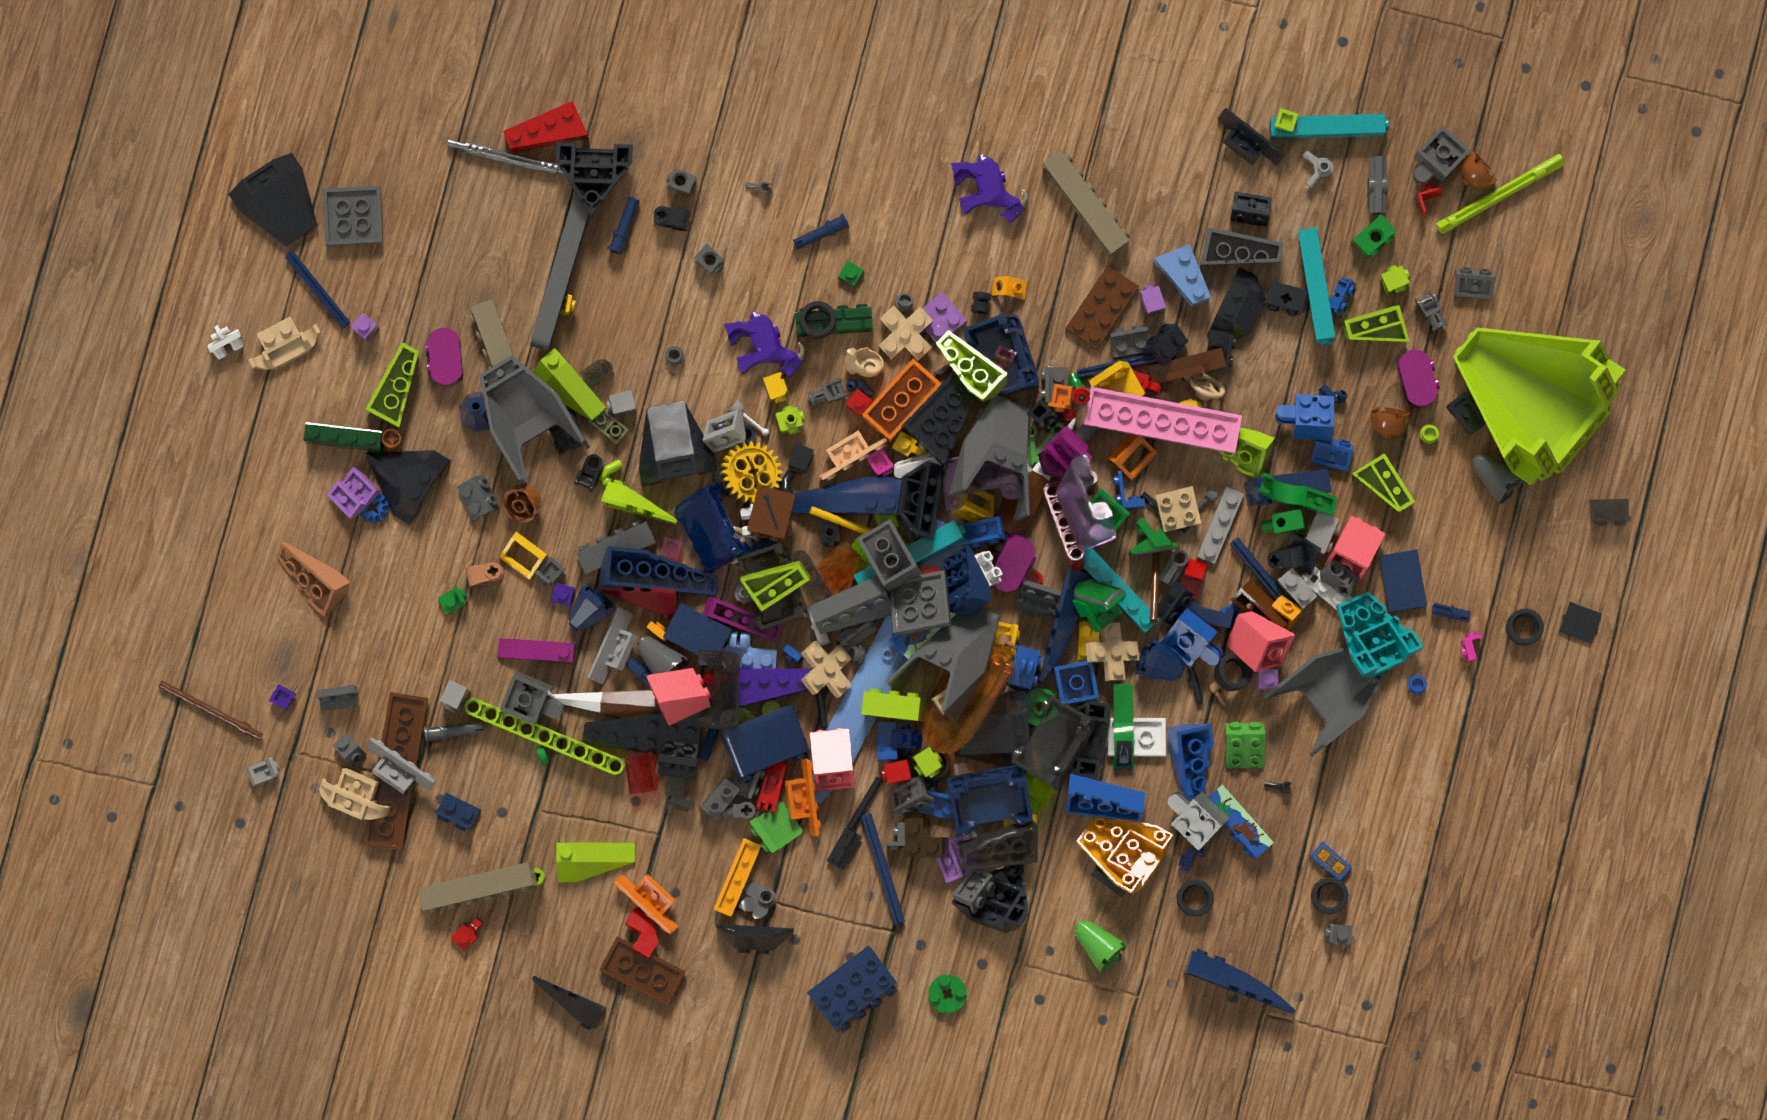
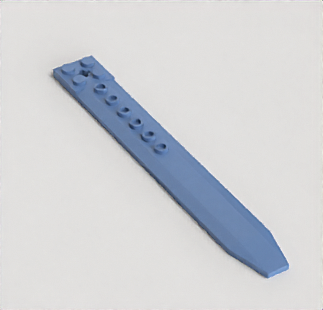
M937 519L934 531L943 527L946 523ZM963 541L920 565L940 566L939 571L944 570L946 572L944 566L945 559L963 548ZM892 615L884 619L865 659H863L851 682V686L848 688L826 730L833 731L837 728L849 729L852 762H854L877 716L861 714L864 691L869 692V689L873 688L881 689V693L888 694V690L892 688L885 681L907 661L888 642L892 638L891 634L893 633ZM812 774V779L815 782L814 774ZM816 789V793H814L815 801L821 804L833 790L817 792Z

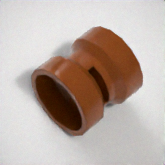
M388 429L382 435V442L388 449L397 450L402 446L403 438L397 430Z

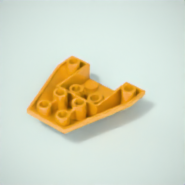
M1094 817L1077 840V844L1116 886L1133 894L1143 889L1162 863L1173 839V834L1156 825Z

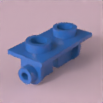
M1342 277L1334 290V293L1338 294L1339 297L1332 295L1330 298L1332 314L1335 313L1339 319L1346 313L1348 302L1356 292V284L1351 278L1348 280Z

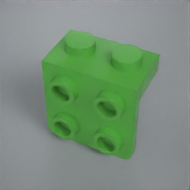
M1232 722L1225 724L1226 767L1263 768L1265 762L1264 723Z
M783 802L778 803L775 815L771 814L770 808L768 813H763L758 818L751 820L752 826L749 827L755 837L759 835L763 840L760 844L767 853L771 851L772 854L803 832L795 819H789V811Z

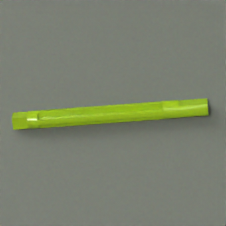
M1557 154L1490 194L1437 222L1436 225L1442 235L1466 220L1565 165L1562 156Z

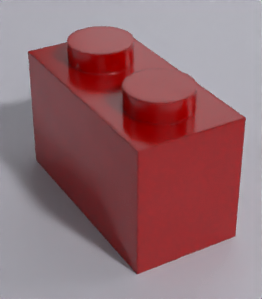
M907 760L885 764L884 769L881 770L883 782H888V786L911 780Z

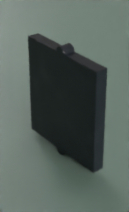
M1294 532L1287 547L1302 545L1306 564L1297 568L1311 576L1316 564H1318L1321 548Z
M1569 602L1567 611L1562 616L1563 622L1559 632L1591 643L1595 631L1598 630L1597 625L1602 613Z

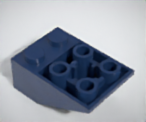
M969 545L964 546L945 559L944 566L946 569L951 613L970 616L991 602L989 583Z

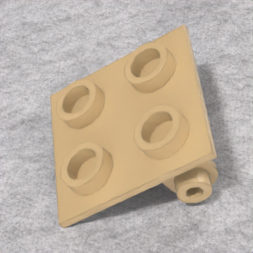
M1193 486L1155 495L1164 532L1201 524Z

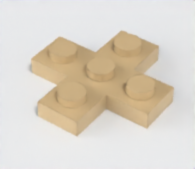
M892 306L880 318L892 333L878 346L891 360L905 347L917 361L932 349L931 345L920 333L934 320L922 307H919L906 319L896 306Z
M1120 623L1108 624L1101 631V642L1086 643L1087 662H1104L1105 681L1126 680L1124 662L1139 661L1138 641L1122 642Z
M816 640L801 653L813 668L801 680L812 695L817 694L826 685L833 695L838 698L851 686V683L840 671L851 660V657L841 644L836 645L827 654Z

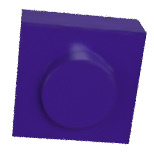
M556 583L551 602L570 607L575 588Z
M278 684L269 701L287 710L296 693Z

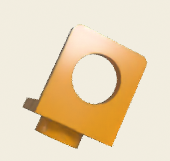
M1010 276L995 277L992 296L1007 295L1025 300L1027 282ZM1002 281L1003 287L998 291L997 286Z
M1283 595L1271 606L1272 609L1289 620L1286 627L1288 631L1297 622L1302 612L1299 606Z

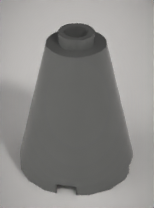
M1485 453L1477 454L1471 461L1473 463L1472 469L1499 504L1506 502L1512 496L1511 493L1515 489L1518 490L1524 481L1515 474H1512L1508 465Z
M644 636L637 643V651L652 674L682 670L684 666L688 667L689 660L685 656L651 636Z

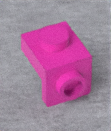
M883 448L866 458L877 477H887L893 473L894 465Z
M1476 632L1465 634L1466 638L1461 640L1463 646L1460 648L1463 659L1466 658L1467 662L1477 659L1472 641L1483 637L1482 634L1477 635Z

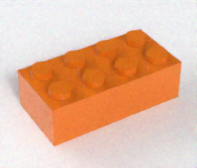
M913 358L862 414V418L891 443L904 429L902 424L942 383Z

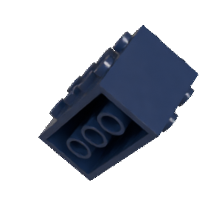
M868 945L809 990L807 994L837 1033L840 1031L844 1033L851 1027L850 1023L854 1020L860 1021L867 1015V1010L871 1007L875 1009L883 1003L881 1000L884 997L893 996L898 991L897 987H899V984Z

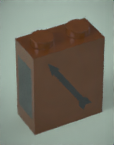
M758 485L747 531L751 533L750 536L756 538L766 536L769 537V541L780 543L781 540L785 541L797 498L796 494Z

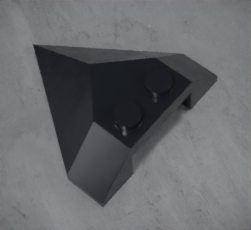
M557 142L556 162L592 216L632 165L633 144H614V149L577 148L576 143Z
M435 450L365 453L393 515L411 525L418 514L420 504L438 475L441 477L451 461Z
M1089 701L1029 729L1076 775L1094 780L1099 779L1105 761L1111 724L1110 703Z
M1020 856L1015 859V862L1007 866L1004 864L989 872L993 875L995 890L992 894H989L983 907L979 908L976 913L971 912L970 906L953 899L952 904L975 923L1005 934L1019 929L1029 914L1023 857Z

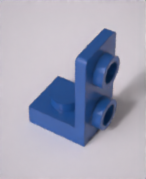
M1117 471V476H1114L1115 488H1119V495H1116L1117 502L1126 510L1145 508V499H1140V496L1128 497V500L1125 501L1122 471Z
M896 722L877 723L878 761L897 760Z

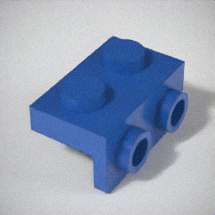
M1001 516L964 524L967 541H963L964 546L969 545L971 549L982 548V544L986 543L988 545L999 544L1000 540L1006 539Z

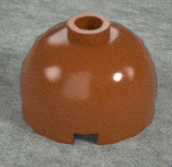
M1474 151L1461 164V172L1463 174L1461 180L1467 187L1471 185L1476 189H1485L1496 182L1497 178L1494 173L1492 175L1489 173L1490 167Z
M1375 407L1371 410V424L1377 433L1382 434L1383 438L1393 439L1394 435H1400L1407 428L1410 413H1406L1402 409L1385 407V410L1379 411V407Z
M516 484L503 495L502 507L504 512L512 520L514 518L520 520V523H527L533 520L541 508V497L537 490L530 485Z

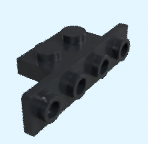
M1227 108L1222 111L1218 121L1231 130L1222 143L1252 166L1261 155H1264L1275 165L1280 163L1285 152Z

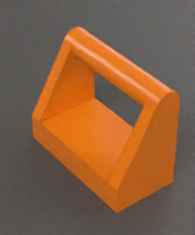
M1128 434L1107 459L1119 471H1122L1129 480L1133 481L1158 453L1142 436ZM1141 444L1149 452L1129 473L1122 464Z

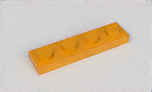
M743 838L714 910L732 917L762 845Z

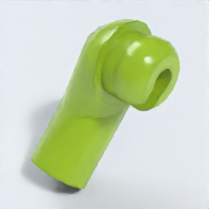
M618 459L604 467L599 475V481L606 486L609 481L612 482L610 475L623 468L621 461Z

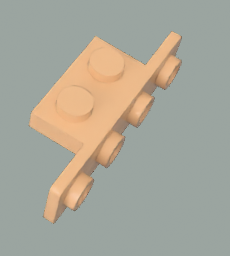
M859 430L829 447L826 449V452L835 467L820 475V479L829 481L837 476L835 472L840 469L845 471L852 467L853 461L857 459L862 461L869 456L868 452L875 449V451L882 449L886 446L887 438L883 437L868 446Z

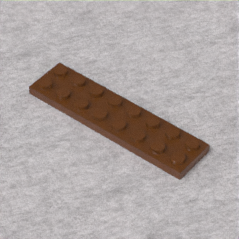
M390 692L381 742L390 750L398 752L406 761L414 763L417 767L429 698ZM375 775V781H378L379 785L374 800L377 801L376 804L389 806L390 810L386 817L367 821L364 845L402 851L414 781L406 792L402 794Z

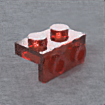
M653 752L624 756L629 793L638 794L658 790L659 778L655 771L656 759L653 756Z

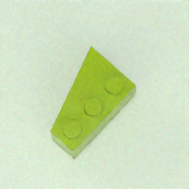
M1399 305L1341 321L1346 340L1410 342Z
M797 561L741 576L740 581L762 612L808 582L810 575L802 563Z
M870 688L869 692L864 691L861 714L924 722L927 699L918 698L919 694L907 692V696H900L899 691L888 690V694H883L881 689Z

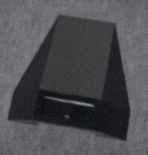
M292 153L271 160L242 179L228 194L241 213L284 246H288L318 226L303 169Z
M685 401L646 409L639 460L642 486L658 484L662 480L697 473L698 475L717 471L714 453L703 442L704 435Z
M1025 690L1000 694L963 711L957 723L951 720L955 756L1004 767L1020 765L1023 768L1033 767Z

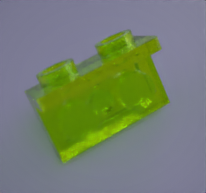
M1025 767L1024 771L1027 778L1031 809L1041 813L1057 788Z

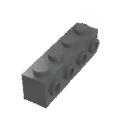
M637 519L630 523V527L625 529L624 527H619L610 536H606V534L599 536L595 539L596 542L590 545L587 542L578 546L579 550H576V555L585 574L601 568L607 546L643 549L656 543L646 519L643 521Z

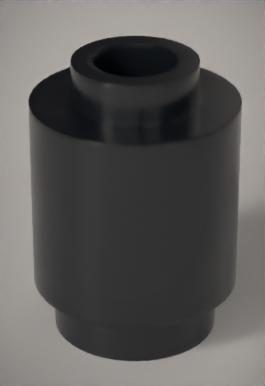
M721 468L712 473L713 481L720 495L728 497L732 489H725L728 483L721 481L726 477L720 474V472L725 470V468Z

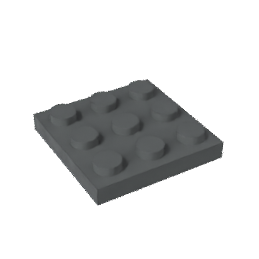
M380 186L323 189L326 246L383 243Z
M944 570L917 575L890 591L892 624L895 636L951 626L947 577Z

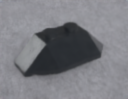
M1240 267L1238 268L1210 329L1233 332V338H1239L1251 332L1266 300L1255 274Z
M929 461L922 463L902 476L897 514L914 535L932 540L944 466Z
M716 924V928L735 949H738V953H750V950H758V954H769V951H774L794 933V928Z

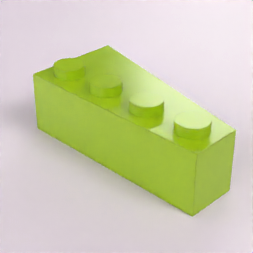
M403 342L401 343L365 409L368 413L398 429L400 428L419 354L418 350Z

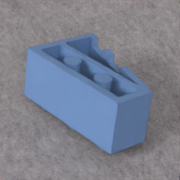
M1190 244L1154 258L1153 263L1163 272L1165 277L1174 285L1191 307L1210 301V293Z

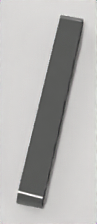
M576 192L574 193L530 342V346L547 351L550 350L590 217L589 212Z

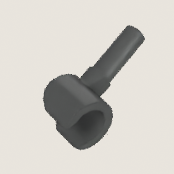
M765 181L761 182V184L746 182L745 187L756 188L763 193L771 194L772 192L766 191L768 185L773 186V184Z
M1212 490L1208 491L1204 499L1197 505L1198 511L1208 500L1214 503L1218 493Z

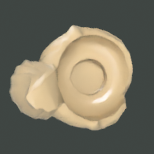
M868 347L859 350L854 348L846 350L847 354L844 358V365L850 374L858 373L864 377H874L883 371V358Z

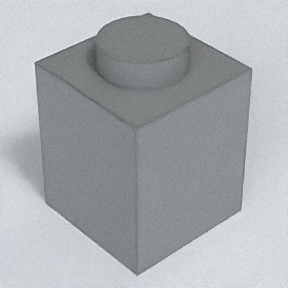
M631 390L609 395L610 401H607L609 413L613 412L614 417L637 411Z

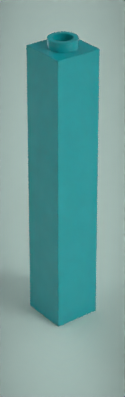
M1385 114L1297 116L1292 133L1274 128L1277 117H1271L1269 121L1270 140L1384 136L1386 131L1389 130V120L1385 119Z
M1317 227L1298 230L1316 341L1317 344L1328 346L1337 340Z
M953 520L935 530L932 540L923 537L908 545L907 548L917 565H920L966 539L964 536L966 530L962 523L958 524ZM873 566L854 575L858 584L878 576Z

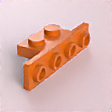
M801 759L803 778L785 781L789 819L808 817L810 835L817 837L819 836V831H821V824L817 820L819 807L814 795L816 793V784L812 779L814 768L810 760Z
M648 874L637 886L632 884L624 875H620L614 881L618 890L625 893L633 904L639 906L647 917L659 924V927L664 932L672 934L678 928V925L665 914L676 900Z

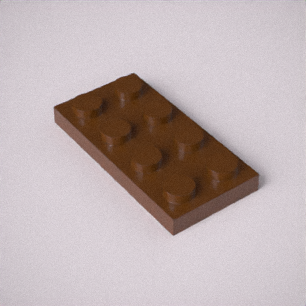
M1107 265L1065 329L1097 350L1139 286Z
M617 936L599 971L669 1006L686 971L651 954L649 959L644 958L632 951L634 946L632 943Z

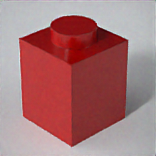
M857 389L847 401L846 407L862 418V414L873 403V400Z

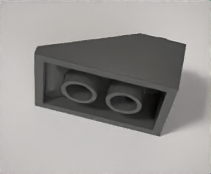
M890 519L857 538L888 592L922 573Z

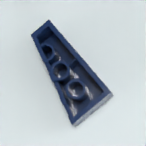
M1328 469L1273 476L1275 480L1285 484L1306 486L1327 494L1332 492ZM1257 477L1244 483L1247 506L1259 504L1263 506L1277 502L1258 492L1259 488H1261L1262 477Z

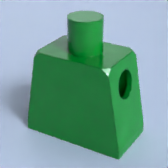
M1302 509L1272 514V520L1261 522L1263 533L1274 531L1276 536L1307 531ZM1286 521L1285 526L1279 527V522Z

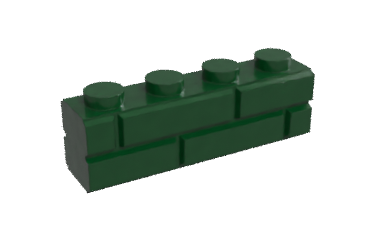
M857 304L856 308L840 305L837 306V309H833L836 315V326L830 335L873 332L872 309L867 307V304ZM800 308L799 312H795L797 337L807 336L800 325V314L803 308ZM822 309L811 311L807 316V324L812 330H824L829 324V316Z
M306 422L303 441L306 444L382 452L383 432Z

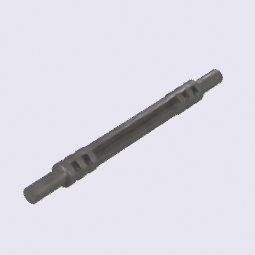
M451 139L447 141V147L464 150V153L557 175V173L564 175L557 163L471 142L463 143Z

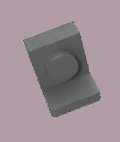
M898 822V827H894V838H898V842H886V846L890 847V850H902V846H905V822Z
M1328 924V928L1325 927L1324 939H1327L1328 944L1351 945L1352 925Z

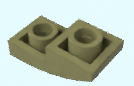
M606 411L602 412L593 421L587 420L616 445L629 430Z

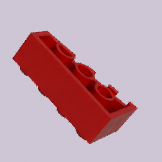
M573 101L503 131L512 153L537 149L538 147L554 146L557 142L572 143L573 141L589 140Z

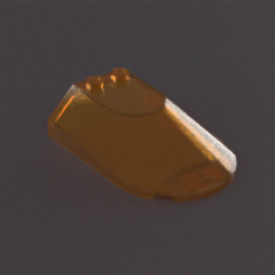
M993 645L986 674L957 723L952 721L946 714L942 715L932 701L933 697L948 686L950 672L945 670L924 711L923 721L926 722V730L923 734L929 747L942 754H951L962 749L973 738L1000 700L1018 664Z

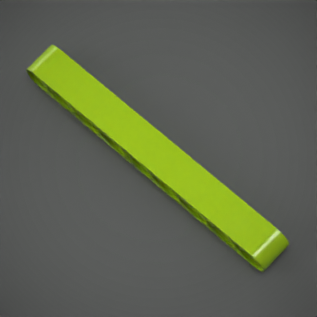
M471 698L465 703V711L472 717L609 774L617 776L625 770L624 762L618 757L541 725L532 724L481 700ZM476 702L479 705V709L472 713L469 710V706L471 703ZM489 710L496 711L495 719L489 720L487 718ZM512 717L514 719L512 727L505 726L504 721L506 718ZM529 724L532 726V732L525 735L522 732V728L524 725ZM548 732L550 739L547 742H542L540 740L541 733ZM565 739L568 745L565 749L561 750L557 744L559 740ZM580 746L584 747V756L577 757L575 750ZM601 754L603 756L602 763L595 764L593 762L594 755ZM615 761L621 764V768L617 772L611 770V764Z

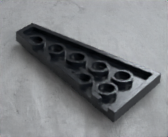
M703 710L669 726L661 711L638 714L633 717L624 716L620 717V719L585 722L582 743L697 759Z

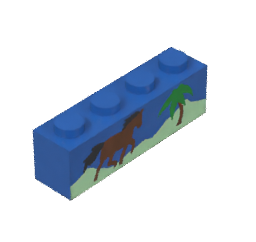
M950 612V617H951V618H952L954 615H956L955 613H951V612ZM942 627L895 636L892 633V638L888 642L902 658L909 659Z
M1223 785L1208 797L1230 818L1222 827L1224 829L1227 827L1232 832L1230 834L1231 838L1236 843L1240 842L1245 847L1243 851L1249 858L1253 856L1256 859L1274 843Z

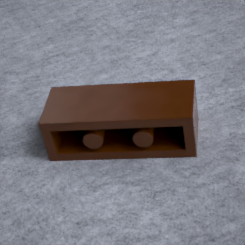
M1251 579L1231 598V601L1244 613L1252 611L1282 628L1289 623L1287 618L1271 608L1274 601Z

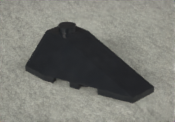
M532 977L536 984L577 1021L581 1022L580 1026L589 1030L592 1027L597 1028L605 1006L539 977Z

